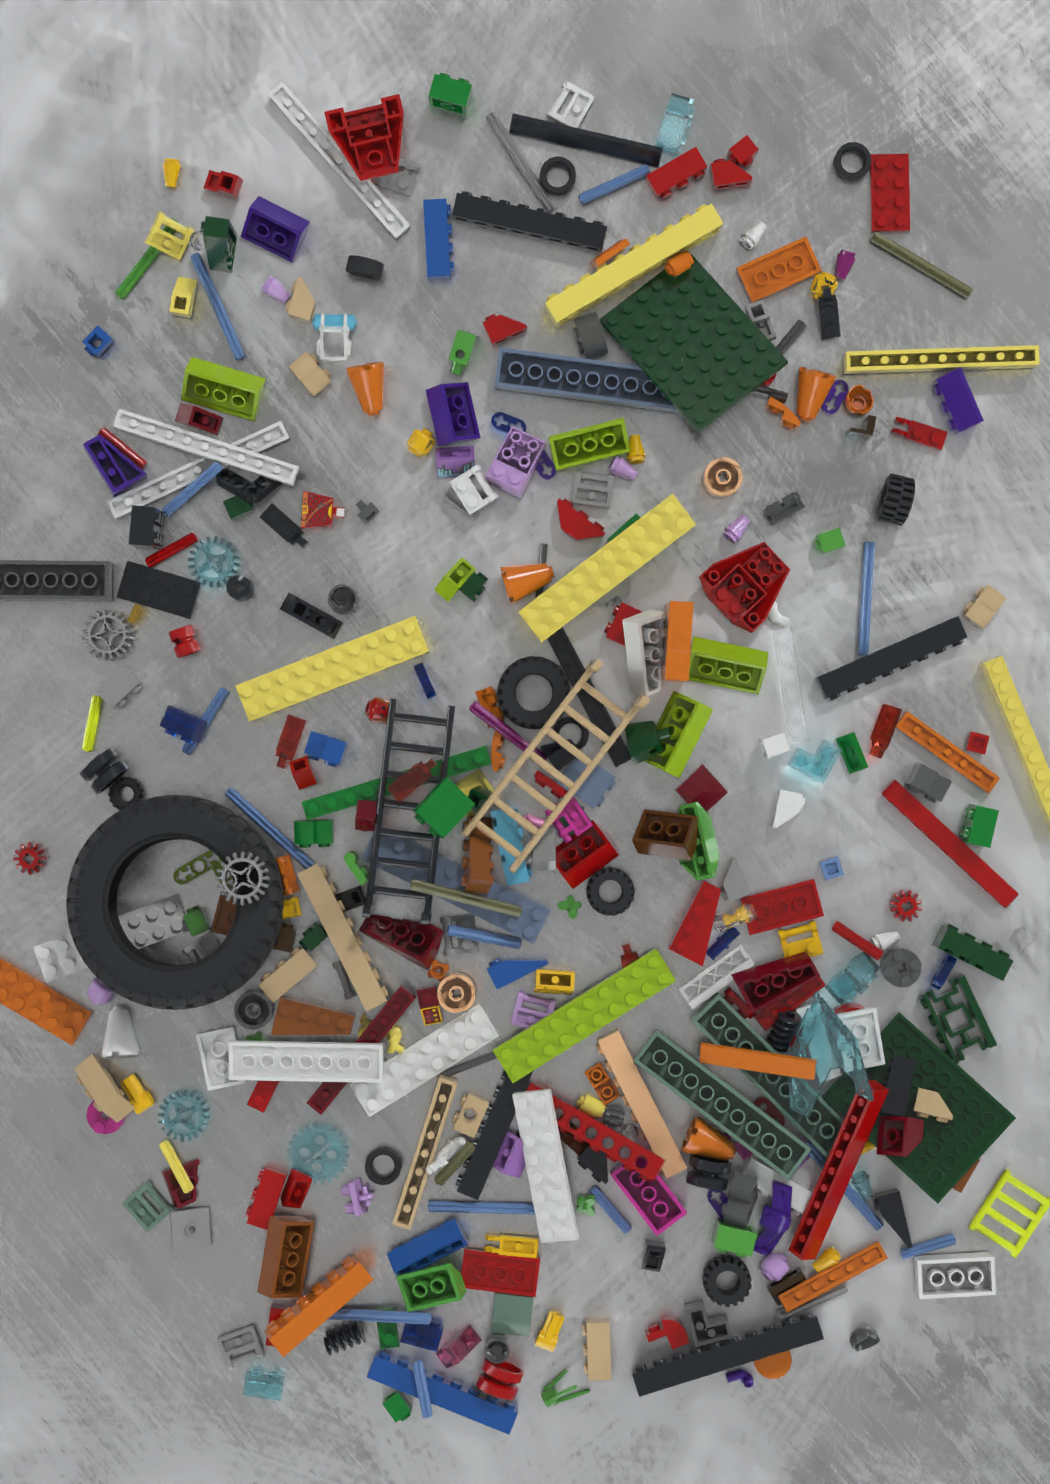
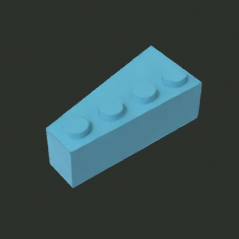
M513 805L510 806L513 810H515L518 813V809H514ZM501 809L490 810L495 833L522 852L525 848L521 844V839H524L522 827L518 828L517 822ZM498 845L507 886L530 881L529 877L533 876L531 866L526 865L524 860L515 873H512L509 867L516 858Z

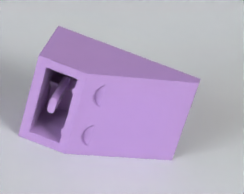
M512 426L485 474L487 482L517 498H521L533 475L546 442Z

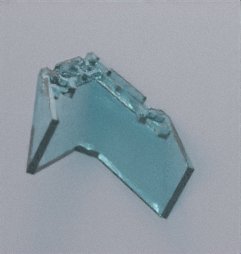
M815 991L814 1001L810 1009L807 1008L795 1034L794 1044L792 1048L789 1047L786 1053L789 1056L817 1060L814 1080L788 1076L790 1109L805 1117L810 1116L830 1071L840 1067L843 1068L855 1083V1093L869 1101H874L855 1035L822 996Z

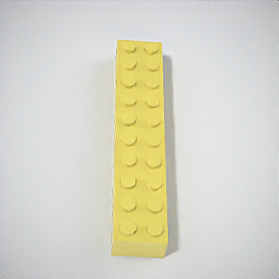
M712 203L708 206L703 204L696 209L697 212L691 216L690 214L683 216L679 219L680 222L678 224L666 226L663 229L664 232L658 236L656 233L646 239L647 242L641 246L639 243L634 245L626 255H623V253L613 258L611 264H602L596 269L597 272L590 275V273L582 276L579 283L575 285L571 283L565 286L562 293L558 295L554 293L547 297L544 309L555 328L557 329L666 264L665 260L680 251H688L720 232L724 223Z
M672 493L519 611V614L539 640L543 642L684 535L697 523L675 494Z
M413 616L248 680L235 687L248 720L252 722L427 654L429 649L417 618Z

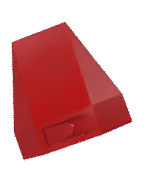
M762 542L713 563L699 576L707 598L733 625L752 633L766 620L790 569L765 542Z

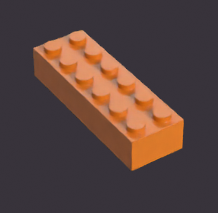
M354 1255L352 1257L348 1256L341 1262V1266L338 1269H333L326 1275L325 1280L314 1284L311 1292L300 1296L296 1300L297 1304L292 1308L288 1307L285 1309L277 1321H271L266 1326L264 1333L284 1357L374 1279Z

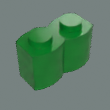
M334 819L295 820L294 843L299 844V848H310L311 844H318V847H330V843H334Z

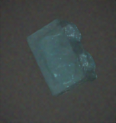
M259 1369L247 1370L243 1395L281 1401L285 1376H281L277 1372L262 1373Z

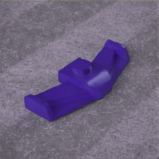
M777 1180L773 1181L772 1207L766 1205L763 1209L759 1225L765 1227V1229L755 1242L753 1251L762 1255L771 1254L785 1231L789 1229L792 1220V1186Z

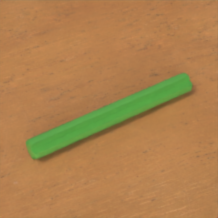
M166 225L162 229L171 235L176 231ZM152 246L147 249L115 291L119 298L125 299L159 254L160 250Z

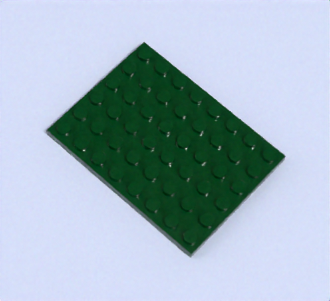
M691 254L694 264L691 265L690 269L676 277L669 276L664 269L600 318V322L699 434L788 364V360Z
M899 1012L880 1032L885 1064L853 1071L845 1070L842 1076L821 1097L845 1118L861 1080H875L883 1085L885 1077L889 1078L890 1070H887L889 1058L893 1059L894 1055L917 1060L904 1117L924 1120L923 1138L907 1157L885 1156L938 1204L1016 1117ZM918 1088L938 1092L953 1115L952 1121L948 1120L947 1123L936 1121V1117L929 1116L928 1119L918 1117L917 1112H913ZM881 1110L868 1137V1140L876 1148L880 1116H892L881 1113Z

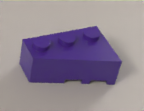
M100 434L83 444L85 452L113 497L147 479V473L137 467Z

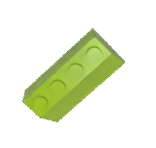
M191 357L184 373L181 400L255 421L266 378Z
M624 418L548 436L551 457L556 470L630 452Z
M693 636L690 652L689 680L759 695L767 669L769 652Z
M673 691L657 723L658 730L666 727L669 728L671 738L661 741L663 747L661 753L644 762L680 778L713 709Z

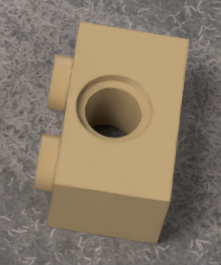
M470 1091L467 1096L463 1094L459 1103L462 1106L459 1113L455 1112L451 1121L454 1124L453 1129L474 1138L490 1100ZM471 1109L475 1112V1116L467 1118L464 1112Z

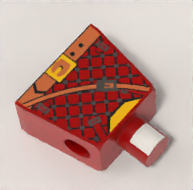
M303 491L301 529L332 527L333 518H345V507H334L335 499L332 497Z

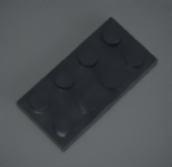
M127 561L117 598L191 619L202 583Z

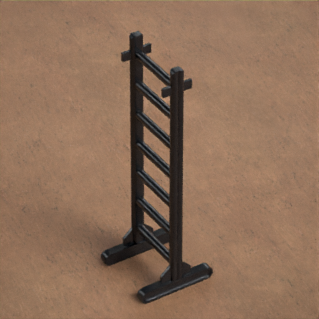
M390 698L366 902L363 905L362 917L371 918L374 915L375 904H372L374 894L425 899L421 924L429 925L432 916L433 895L413 890L375 886L377 865L427 870L429 871L428 882L432 884L435 882L440 837L435 838L432 834L381 827L384 807L414 810L419 804L385 799L387 778L438 784L443 777H447L455 706L448 705L447 719L395 713L397 699ZM394 720L446 726L444 747L392 742ZM391 749L442 755L440 776L388 770ZM380 836L432 842L430 863L378 857Z

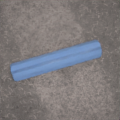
M597 1185L593 1186L589 1193L595 1196L596 1202L624 1234L628 1233L632 1229L631 1225Z
M953 1234L945 1235L912 1245L913 1248H901L900 1254L903 1259H908L955 1245L956 1239Z
M417 1360L413 1362L412 1366L423 1418L432 1417L433 1413L423 1361Z

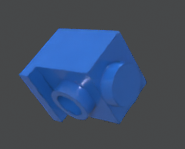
M97 325L82 342L86 345L84 350L91 356L95 354L99 357L115 341ZM96 341H101L99 347L95 346Z

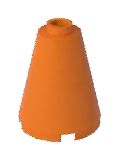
M384 362L366 363L365 365L346 368L347 375L363 412H368V416L379 414V410L383 409Z
M799 367L796 414L800 415L799 419L811 421V418H816L836 380V375Z
M547 563L500 567L501 572H504L501 575L506 592L510 598V604L551 583V578L555 577L552 566L548 567Z
M696 1116L686 1132V1140H683L682 1152L723 1161L734 1158L737 1151L735 1143L702 1118Z

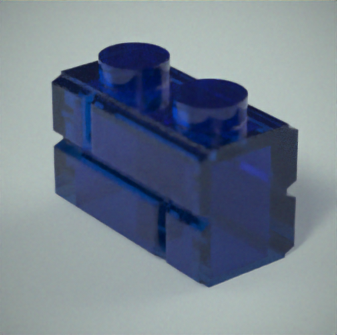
M169 705L160 726L165 728V733L174 737L176 734L181 735L180 740L191 744L192 741L200 742L208 723Z
M431 1320L429 1325L405 1323L400 1342L437 1352L443 1326L436 1320Z

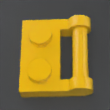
M815 920L803 926L785 931L783 929L777 931L784 957L805 951L809 957L824 954ZM809 931L812 933L811 937L789 943L786 941L788 937Z

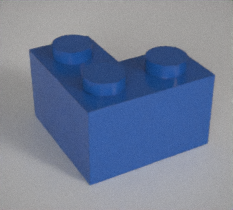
M311 731L304 753L308 754L307 757L309 759L318 761L321 758L325 760L324 764L337 767V764L342 765L349 743Z

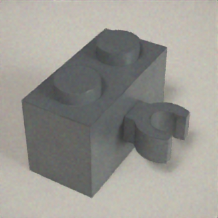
M593 312L575 318L576 327H573V332L576 339L579 338L580 341L577 342L580 354L584 353L586 359H591L608 353L597 313Z

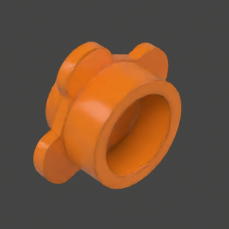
M434 960L427 975L429 978L433 977L440 982L445 977L446 971L449 970V966L446 963L441 964L438 960Z

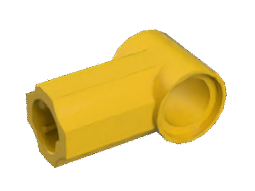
M135 1074L120 1082V1085L130 1099L129 1102L134 1105L136 1114L139 1115L155 1105L152 1096L147 1090H144Z
M549 1310L543 1328L540 1329L534 1345L553 1352L565 1316L556 1311Z

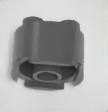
M892 948L886 951L880 960V970L883 978L894 986L909 987L918 980L921 974L922 965L915 953L906 948ZM898 964L902 965V966L904 967V969H903V970H899V969L897 968V965H898Z
M248 990L237 999L234 1005L236 1021L246 1029H260L273 1017L275 1004L263 990ZM254 1005H256V1006L258 1007V1008H257V1011H259V1013H258V1012L252 1013V1012H251V1010H252L251 1007H253Z

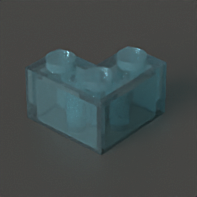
M674 93L671 94L656 145L675 151L679 150L680 144L684 145L687 137L684 130L685 128L689 129L695 108L692 107L694 99Z
M822 740L814 756L800 748H796L787 765L820 783H824L842 749L826 740Z
M862 952L854 957L844 970L833 976L825 988L839 1004L846 1000L850 1002L858 992L862 994L868 989L869 986L867 984L877 977L876 972L880 967L868 954Z

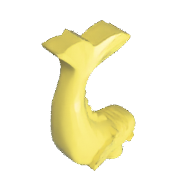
M363 1012L360 1019L362 1026L357 1033L358 1037L372 1022L367 1018L365 1012ZM394 1025L386 1034L387 1041L389 1042L387 1052L393 1054L396 1051L402 1054L405 1047L399 1045L403 1034L401 1029Z

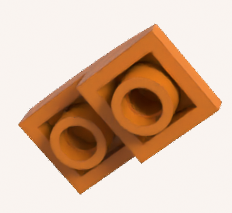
M772 397L768 399L766 407L769 408L768 411L777 415L782 413L780 421L783 422V426L792 430L794 427L798 428L801 422L788 407Z
M497 731L494 733L491 747V762L495 772L498 769L502 770L505 758H502L503 754L496 752L497 748L501 749L505 739Z
M601 1062L584 1072L604 1105H608L621 1097Z

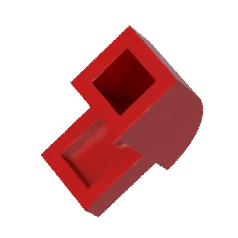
M209 170L203 188L207 191L223 195L225 198L237 200L244 180L238 175L222 170L221 173Z
M660 1316L662 1324H653L645 1331L648 1342L667 1336L672 1350L690 1343L683 1323L673 1316Z

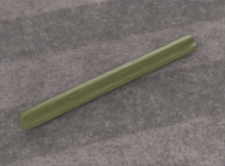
M878 231L873 234L871 238L873 243L965 298H968L972 293L973 289Z
M412 879L410 883V889L413 891L519 917L522 912V907L519 905L417 879Z

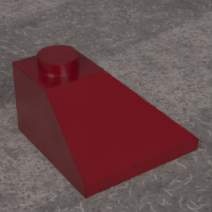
M703 764L674 789L687 804L698 802L706 812L728 793Z
M880 1116L876 1154L907 1157L923 1138L924 1120L910 1117Z

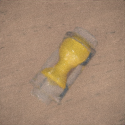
M743 904L741 907L727 913L716 914L713 925L716 930L723 933L742 923H750L757 916L755 908L752 904Z

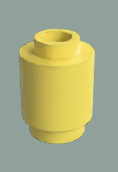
M587 1093L584 1096L580 1095L576 1102L580 1111L597 1119L601 1118L606 1108L602 1101Z

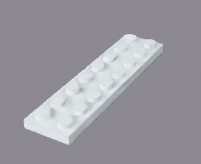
M178 894L118 915L126 936L137 949L189 931L183 917L185 912ZM71 933L33 947L46 983L88 968L76 949Z
M480 1003L404 1049L402 1054L398 1053L383 1063V1083L352 1082L349 1085L368 1116L371 1117L500 1035Z
M230 1040L229 1080L383 1083L384 1043Z
M551 1089L516 1092L512 1096L520 1137L523 1142V1153L541 1243L577 1240L579 1238Z

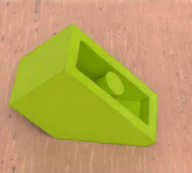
M461 558L445 574L434 590L449 602L477 569Z

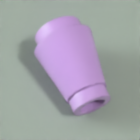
M271 276L261 288L265 291V294L283 303L290 296V293L283 285Z
M615 456L608 467L612 474L633 481L638 473L622 457Z
M741 515L724 528L723 536L731 543L739 541L750 520L746 516Z

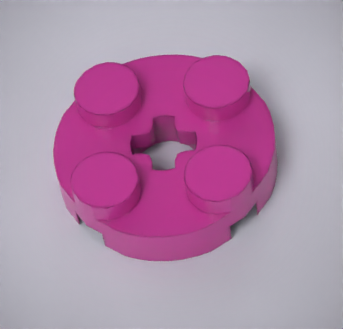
M93 1100L88 1106L86 1113L89 1126L96 1133L111 1134L117 1131L122 1126L125 1117L118 1123L111 1117L108 1120L105 1117L102 1118L101 1114H103V1111L99 1112L94 1107L93 1103L95 1101Z

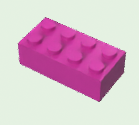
M640 1157L637 1160V1165L640 1168H645L647 1165V1160L644 1157ZM622 1162L610 1170L612 1178L656 1236L687 1214L684 1205L660 1174L655 1181L650 1180L647 1182L639 1177V1172L635 1170L630 1172L623 1168Z

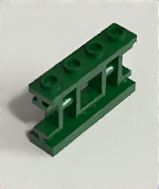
M963 974L948 980L952 988L951 990L935 996L933 990L929 989L926 992L920 993L922 998L919 999L923 1009H927L930 1014L928 1020L931 1026H935L938 1031L936 1037L939 1043H943L946 1048L944 1053L956 1064L959 1061L965 1060L961 1051L976 1043H978L982 1051L997 1045ZM957 984L968 1005L967 1008L964 1002L954 1005L950 996L959 992ZM929 997H931L933 1003L943 1000L947 1009L938 1012L941 1018L940 1021ZM961 1008L968 1024L952 1031L945 1016ZM972 1019L975 1020L985 1042H982L979 1036L970 1040L966 1031L975 1027ZM945 1032L948 1033L950 1038L960 1035L963 1043L954 1047L957 1055H955Z

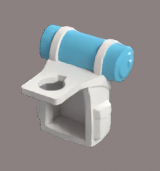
M347 313L315 314L312 324L315 330H319V339L316 342L319 358L321 360L333 361L348 360L352 350L349 332L354 330L357 325L355 315Z

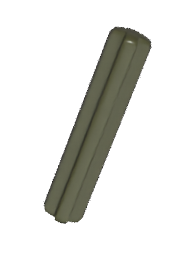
M466 1142L448 1164L444 1166L434 1178L436 1184L444 1185L476 1149L473 1143Z

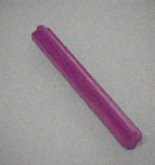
M474 701L470 705L469 710L520 750L525 751L530 744L529 741L478 702ZM536 747L534 752L546 761L547 757Z

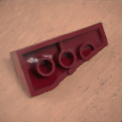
M380 915L366 918L359 929L363 934L426 970L429 969L438 954L444 933L442 929L432 924L424 925L421 924V921L393 919Z

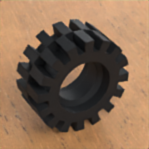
M118 778L109 787V801L117 810L142 801L145 797L143 785L136 778ZM125 786L130 787L134 792L133 798L128 802L123 801L119 796L121 788Z

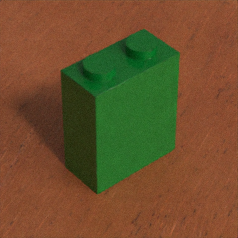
M443 777L413 810L416 814L414 818L422 825L425 823L430 828L428 831L435 838L438 836L445 838L475 803L448 777Z

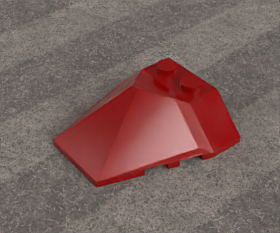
M399 94L381 98L382 104L345 113L343 107L324 112L331 136L360 181L398 173L404 118Z

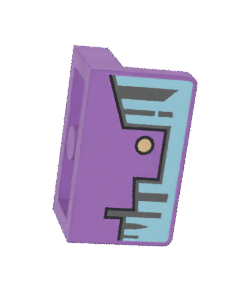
M474 446L436 448L438 478L457 477L475 466Z

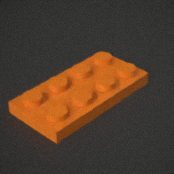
M807 236L736 268L751 303L764 299L822 272Z

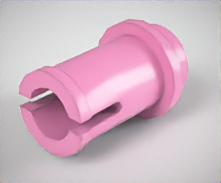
M529 813L523 816L536 827H541L546 820L530 816Z

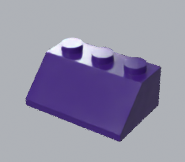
M258 196L249 207L240 237L293 262L306 236L310 221Z
M961 367L933 381V391L941 399L940 407L944 414L947 413L949 418L947 422L951 431L958 434L984 421Z
M468 382L440 384L425 390L438 446L454 445L481 438Z

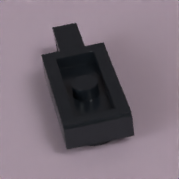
M829 285L821 286L823 291L822 297H818L817 301L820 337L822 340L841 337L836 295L831 294V287Z
M273 503L259 517L288 543L290 542L293 545L297 542L303 548L307 545L308 542L301 536L304 533L301 528Z

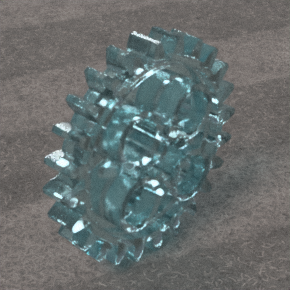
M313 1122L312 1128H309L306 1124L304 1126L305 1131L299 1128V1136L295 1134L292 1136L295 1142H289V1145L293 1147L287 1149V1152L292 1154L287 1160L293 1161L289 1167H295V1170L311 1177L314 1185H316L318 1180L324 1185L325 1179L331 1183V1176L337 1179L339 1177L337 1171L343 1173L344 1169L341 1166H347L348 1164L343 1160L349 1158V1155L344 1153L349 1150V1147L343 1146L347 1139L341 1140L340 1138L343 1133L337 1135V1128L330 1130V1124L326 1128L323 1127L322 1122L319 1127H316V1124ZM322 1136L325 1142L319 1145L315 1142L314 1138ZM332 1143L330 1147L322 1152L321 1157L318 1155L308 1165H305V1162L314 1156L315 1150L319 1152L326 1144ZM307 1148L310 1155L307 1157L302 1156L300 1149ZM332 1150L336 1152L337 1157L329 1159L327 1152ZM319 1163L322 1166V1170L314 1171L312 1164Z

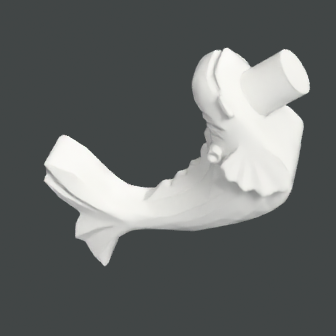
M463 1134L462 1136H456L454 1139L445 1141L446 1144L438 1152L435 1160L426 1168L427 1172L432 1174L438 1168L446 1166L448 1160L454 1157L468 1141V1137Z

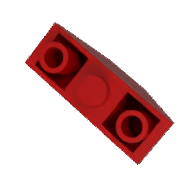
M558 499L557 508L560 529L575 541L603 538L605 532L602 525L596 521L593 524L588 520L589 516L581 510L577 512L572 508L574 505L567 499Z

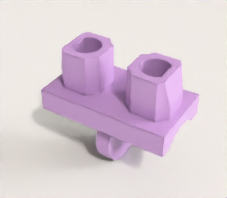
M356 1178L341 1187L342 1195H351L352 1202L346 1203L347 1214H355V1217H359L363 1213L368 1212L367 1206L371 1205L370 1198L374 1197V1192H368L367 1186H362L361 1178Z

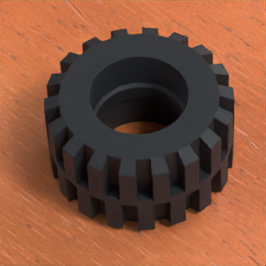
M893 473L886 478L878 504L877 514L880 521L901 526L906 522L915 495V480L913 478Z
M601 868L588 880L586 886L587 899L592 908L605 916L622 914L630 907L634 900V884L627 873L619 868ZM607 880L618 882L622 889L620 898L612 903L605 902L599 895L601 884Z
M722 1254L720 1258H712L713 1261L707 1263V1268H704V1275L702 1276L707 1296L710 1297L711 1301L717 1302L719 1306L724 1304L725 1307H730V1304L736 1306L738 1305L737 1302L741 1301L742 1303L745 1300L744 1297H748L750 1294L749 1289L752 1287L751 1275L746 1264L740 1258H734L730 1254L728 1256ZM724 1271L736 1273L738 1276L737 1284L729 1290L718 1288L716 1279L720 1273Z

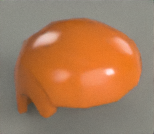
M860 384L853 386L846 393L844 402L849 412L862 416L872 409L874 399L871 391L865 389Z

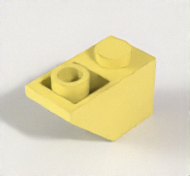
M178 277L172 292L169 309L172 315L191 318L198 280Z

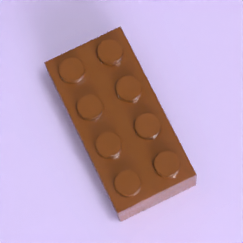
M270 1216L257 1289L258 1293L269 1298H297L302 1296L314 1221L303 1216Z

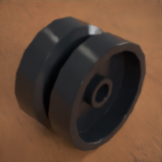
M113 747L96 756L80 772L81 777L85 781H91L96 778L91 788L97 795L110 787L114 781L122 777L130 768L124 760L113 764L119 755Z
M690 1154L689 1165L694 1169L687 1171L686 1182L688 1184L711 1190H727L729 1179L724 1175L730 1173L731 1161Z

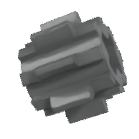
M611 1105V1108L606 1107L603 1124L614 1130H617V1127L622 1128L625 1111L621 1110L619 1106Z

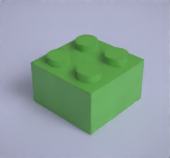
M716 1217L711 1238L713 1246L717 1248L716 1250L722 1253H728V1251L735 1252L736 1256L746 1258V1256L752 1257L757 1238L754 1226L747 1225V1228L743 1229L726 1224L724 1220Z

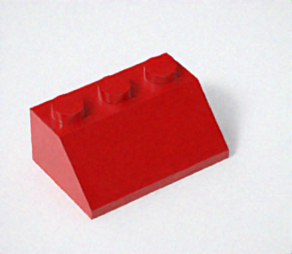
M594 820L591 821L592 827L578 836L573 834L571 841L568 843L564 841L556 847V867L572 889L619 856Z

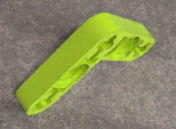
M209 850L176 869L173 878L176 883L183 885L211 869L216 877H221L217 869L225 867L220 865L222 860L219 857L218 862L212 860L209 862L211 866L208 867L207 861L203 857L206 856L209 859L213 856L212 851ZM196 861L204 863V869L201 872H197L194 869ZM190 865V869L195 876L192 877L190 873L185 876V881L183 879L179 880L177 878L179 871L182 873L188 871L189 869L186 867ZM231 874L230 877L227 878V881H230L232 879Z

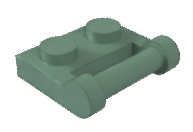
M149 1180L122 1203L146 1232L150 1231L174 1209L171 1205L168 1206L154 1190L153 1184ZM146 1191L162 1209L160 1214L142 1196V1193Z

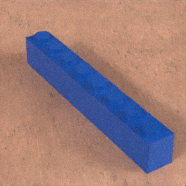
M376 1351L368 1370L367 1378L419 1398L413 1366L409 1365V1362L399 1358L397 1360L392 1358L387 1352L381 1351L379 1353ZM424 1368L431 1404L508 1435L510 1434L518 1415V1408H516L515 1404L508 1401L503 1403L498 1401V1398L490 1394L486 1396L474 1387L466 1388L459 1381L446 1380L443 1375L439 1373L431 1374L426 1372L427 1369Z

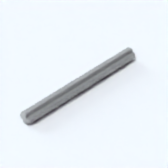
M491 112L486 116L487 121L544 209L548 210V212L552 211L555 208V204L496 113Z

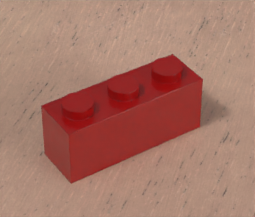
M694 147L647 174L645 181L656 199L660 197L664 199L672 194L671 191L675 188L682 189L689 184V180L693 178L697 180L704 176L708 166L697 147Z
M267 1165L264 1170L260 1169L257 1178L260 1183L258 1188L254 1187L251 1196L254 1202L252 1207L248 1206L245 1217L248 1218L247 1224L268 1230L270 1216H274L288 1172Z

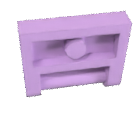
M519 990L510 1024L528 1028L552 1013L556 1000L524 994V991ZM522 1001L547 1007V1013L522 1007Z

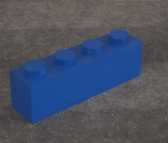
M446 199L423 200L427 279H451L450 274L454 273V262H450L449 254H453V243H449L448 235H452V223H448L447 217L451 216V204H447Z
M454 1218L434 1229L428 1230L417 1238L411 1239L408 1243L394 1248L387 1253L393 1272L397 1276L421 1270L468 1245L461 1226Z

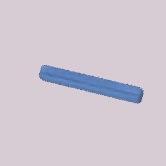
M645 164L579 194L578 197L581 204H586L646 177L650 173L649 167Z
M214 462L164 506L162 512L166 516H170L223 469L220 463Z
M222 687L219 689L181 748L182 752L187 755L192 753L228 697V690Z
M449 924L447 928V935L514 949H520L522 940L518 937Z

